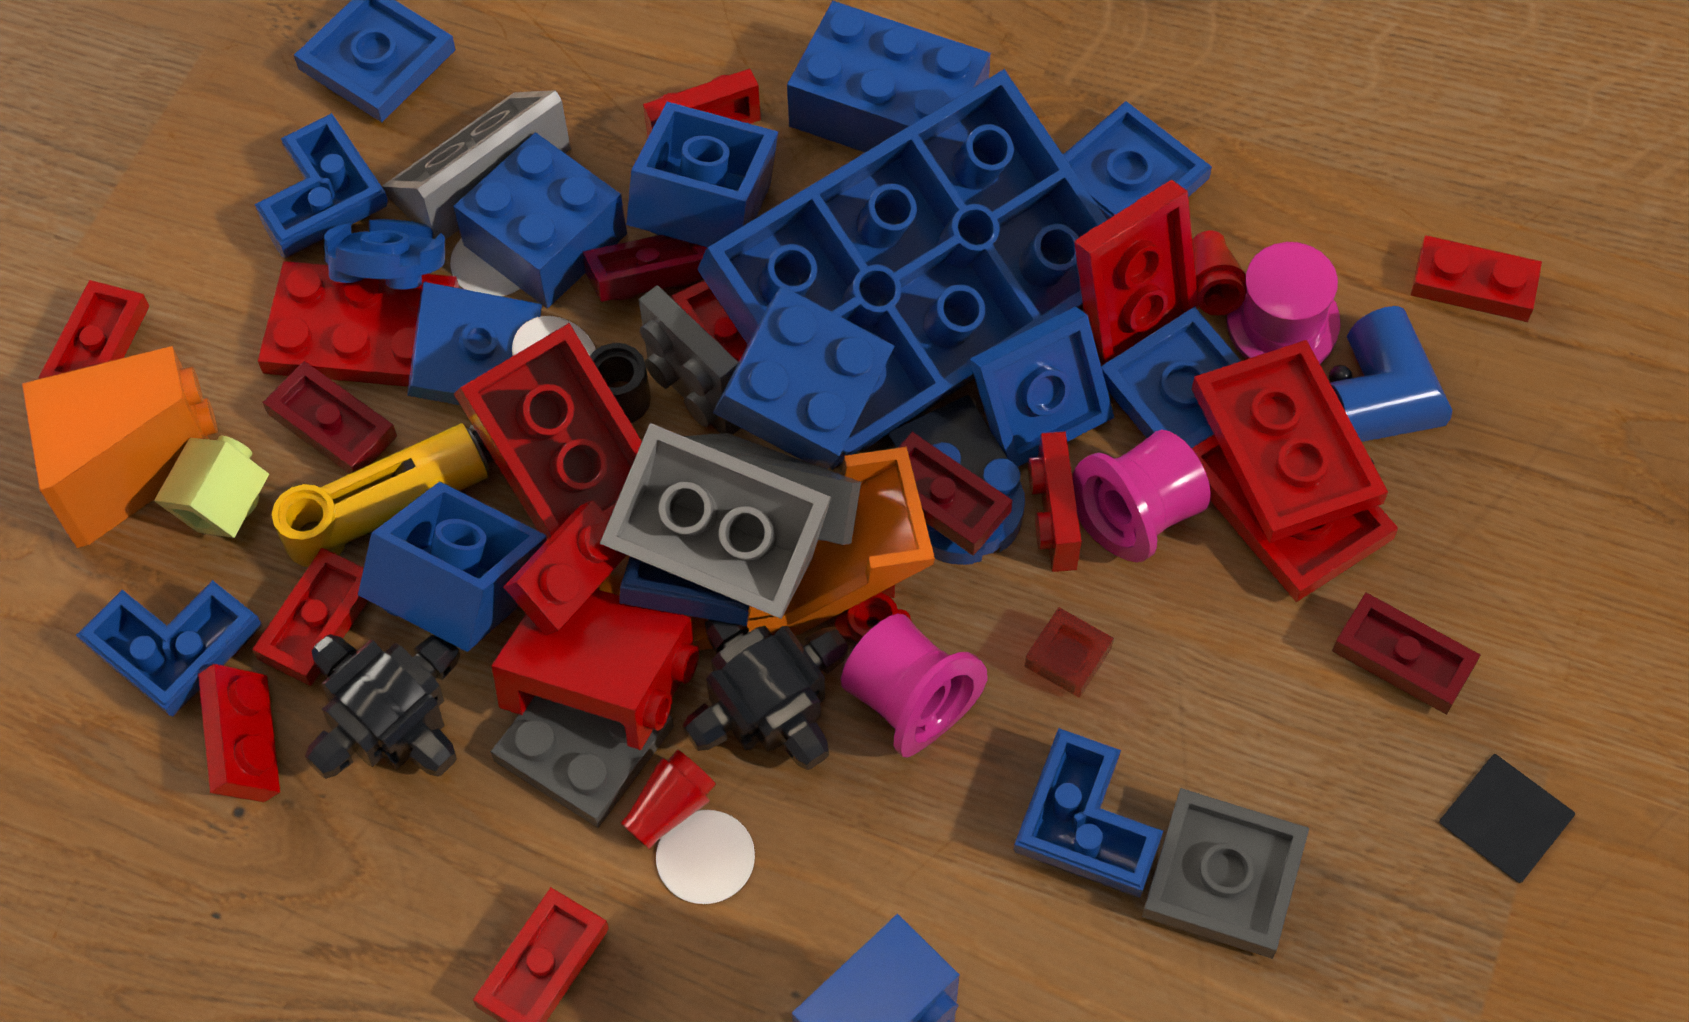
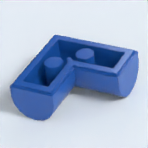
M331 113L281 138L285 150L304 177V180L254 204L270 239L280 255L285 259L323 240L326 232L331 228L346 223H351L352 225L387 207L388 199L384 189Z
M1388 306L1377 309L1359 319L1346 337L1364 376L1333 381L1330 384L1361 442L1446 426L1452 417V408L1404 308Z
M212 580L167 626L124 590H121L76 636L86 647L164 712L173 717L200 690L198 674L212 664L224 666L262 627V623L257 615Z
M1058 728L1013 850L1020 855L1141 898L1163 831L1101 809L1121 750Z

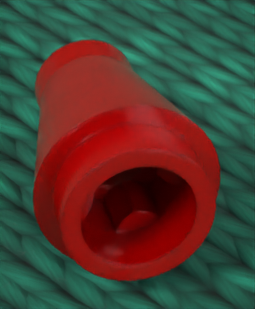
M1213 230L1203 231L1192 239L1198 306L1210 315H1226L1237 310L1245 300L1247 293L1246 274L1227 247L1224 236Z
M677 749L668 760L661 757L629 814L620 824L650 850L661 837L710 802L707 795L716 786V783L696 763Z

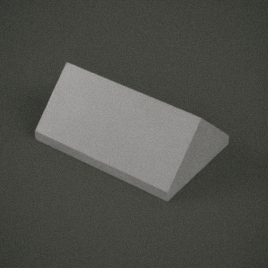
M556 90L514 92L382 185V188L387 197L411 221L431 227L433 239L442 233L446 240L459 230L453 206L532 134L538 133L564 153L571 149L560 96Z
M650 423L600 544L782 619L812 561L831 497Z

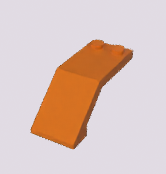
M907 447L844 456L842 472L839 474L861 482L852 543L841 545L818 539L812 561L782 619L752 607L747 624L749 632L757 627L766 626L770 633L775 635L782 626H788L795 636L800 635L934 564L935 557ZM629 555L619 563L597 589L620 596V586L629 561ZM689 616L691 617L693 645L697 646L699 651L713 649L707 639L705 627L707 619Z

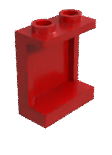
M596 589L559 631L546 636L529 616L525 614L491 665L498 706L500 709L523 715L534 696H538L620 722L625 727L627 746L641 750L652 731H659L665 725L671 710L672 697L681 683L687 684L696 671L699 660V648L693 645L691 617L620 604L619 595Z

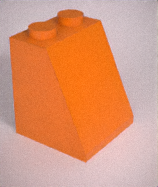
M173 346L22 383L39 489L76 548L90 545L152 502L189 438L209 439L208 435L218 433L213 408L208 398L203 399L194 367L183 369Z

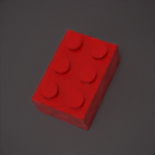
M570 323L463 385L454 393L457 401L539 532L547 535L546 541L580 505L594 500L610 519L642 441Z

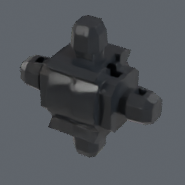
M707 619L705 622L707 639L717 654L711 660L713 672L706 678L709 700L713 705L709 707L704 703L688 715L683 724V730L697 751L709 750L727 740L726 733L731 730L745 751L751 750L759 741L767 752L775 750L784 744V750L793 761L806 770L812 769L829 756L828 742L816 722L821 717V703L825 699V677L821 671L826 674L830 673L844 662L849 653V647L835 627L823 628L805 638V645L802 646L788 626H782L775 635H772L766 626L757 627L749 632L747 626Z
M332 634L325 636L313 647L311 653L316 667L326 678L322 686L329 703L322 708V711L332 731L328 733L323 730L309 745L305 755L307 762L325 779L338 775L352 764L351 756L354 753L371 767L376 765L382 758H385L392 768L397 770L411 758L414 764L429 775L439 777L455 763L457 757L453 744L441 731L445 725L439 706L444 702L440 685L435 679L443 680L457 665L460 658L457 646L435 635H431L414 648L416 655L412 657L402 646L396 643L383 652L374 640H369L357 651L339 636Z

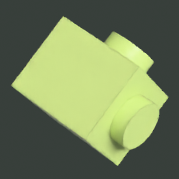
M220 435L217 440L189 438L154 501L198 533L235 538L245 518L257 506L259 493L269 473L250 460L253 453L247 446L233 438Z

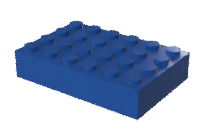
M1003 69L707 247L697 270L747 344H749L768 305L782 285L895 346L840 457L830 466L831 470H834L843 464L845 455L859 454L887 436L890 431L906 424L973 381L975 377L970 358L1074 307L1082 311L1084 308L1074 241L1107 219L1006 70Z

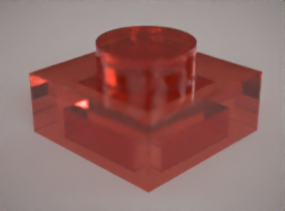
M1058 607L1027 653L1024 667L1080 698L1111 651L1114 638Z

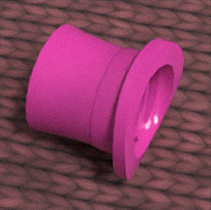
M1298 242L1273 244L1255 255L1249 263L1246 272L1247 293L1245 300L1237 310L1227 314V329L1230 339L1236 349L1246 359L1306 339L1320 364L1330 355L1336 345L1340 331V314L1334 300L1338 288V277L1331 261L1321 251Z
M1166 430L1154 432L1135 448L1118 458H1112L1103 453L1091 454L1078 463L1072 476L1077 513L1082 526L1107 551L1122 559L1136 563L1143 562L1155 554L1157 536L1163 530L1191 516L1202 513L1210 502L1209 481L1201 461L1183 439Z
M895 614L880 621L871 628L855 646L843 668L841 686L846 692L867 704L887 720V723L895 729L893 744L895 751L902 757L908 758L934 742L968 712L982 694L988 677L987 668L976 655L969 652L947 654L935 646L907 616Z

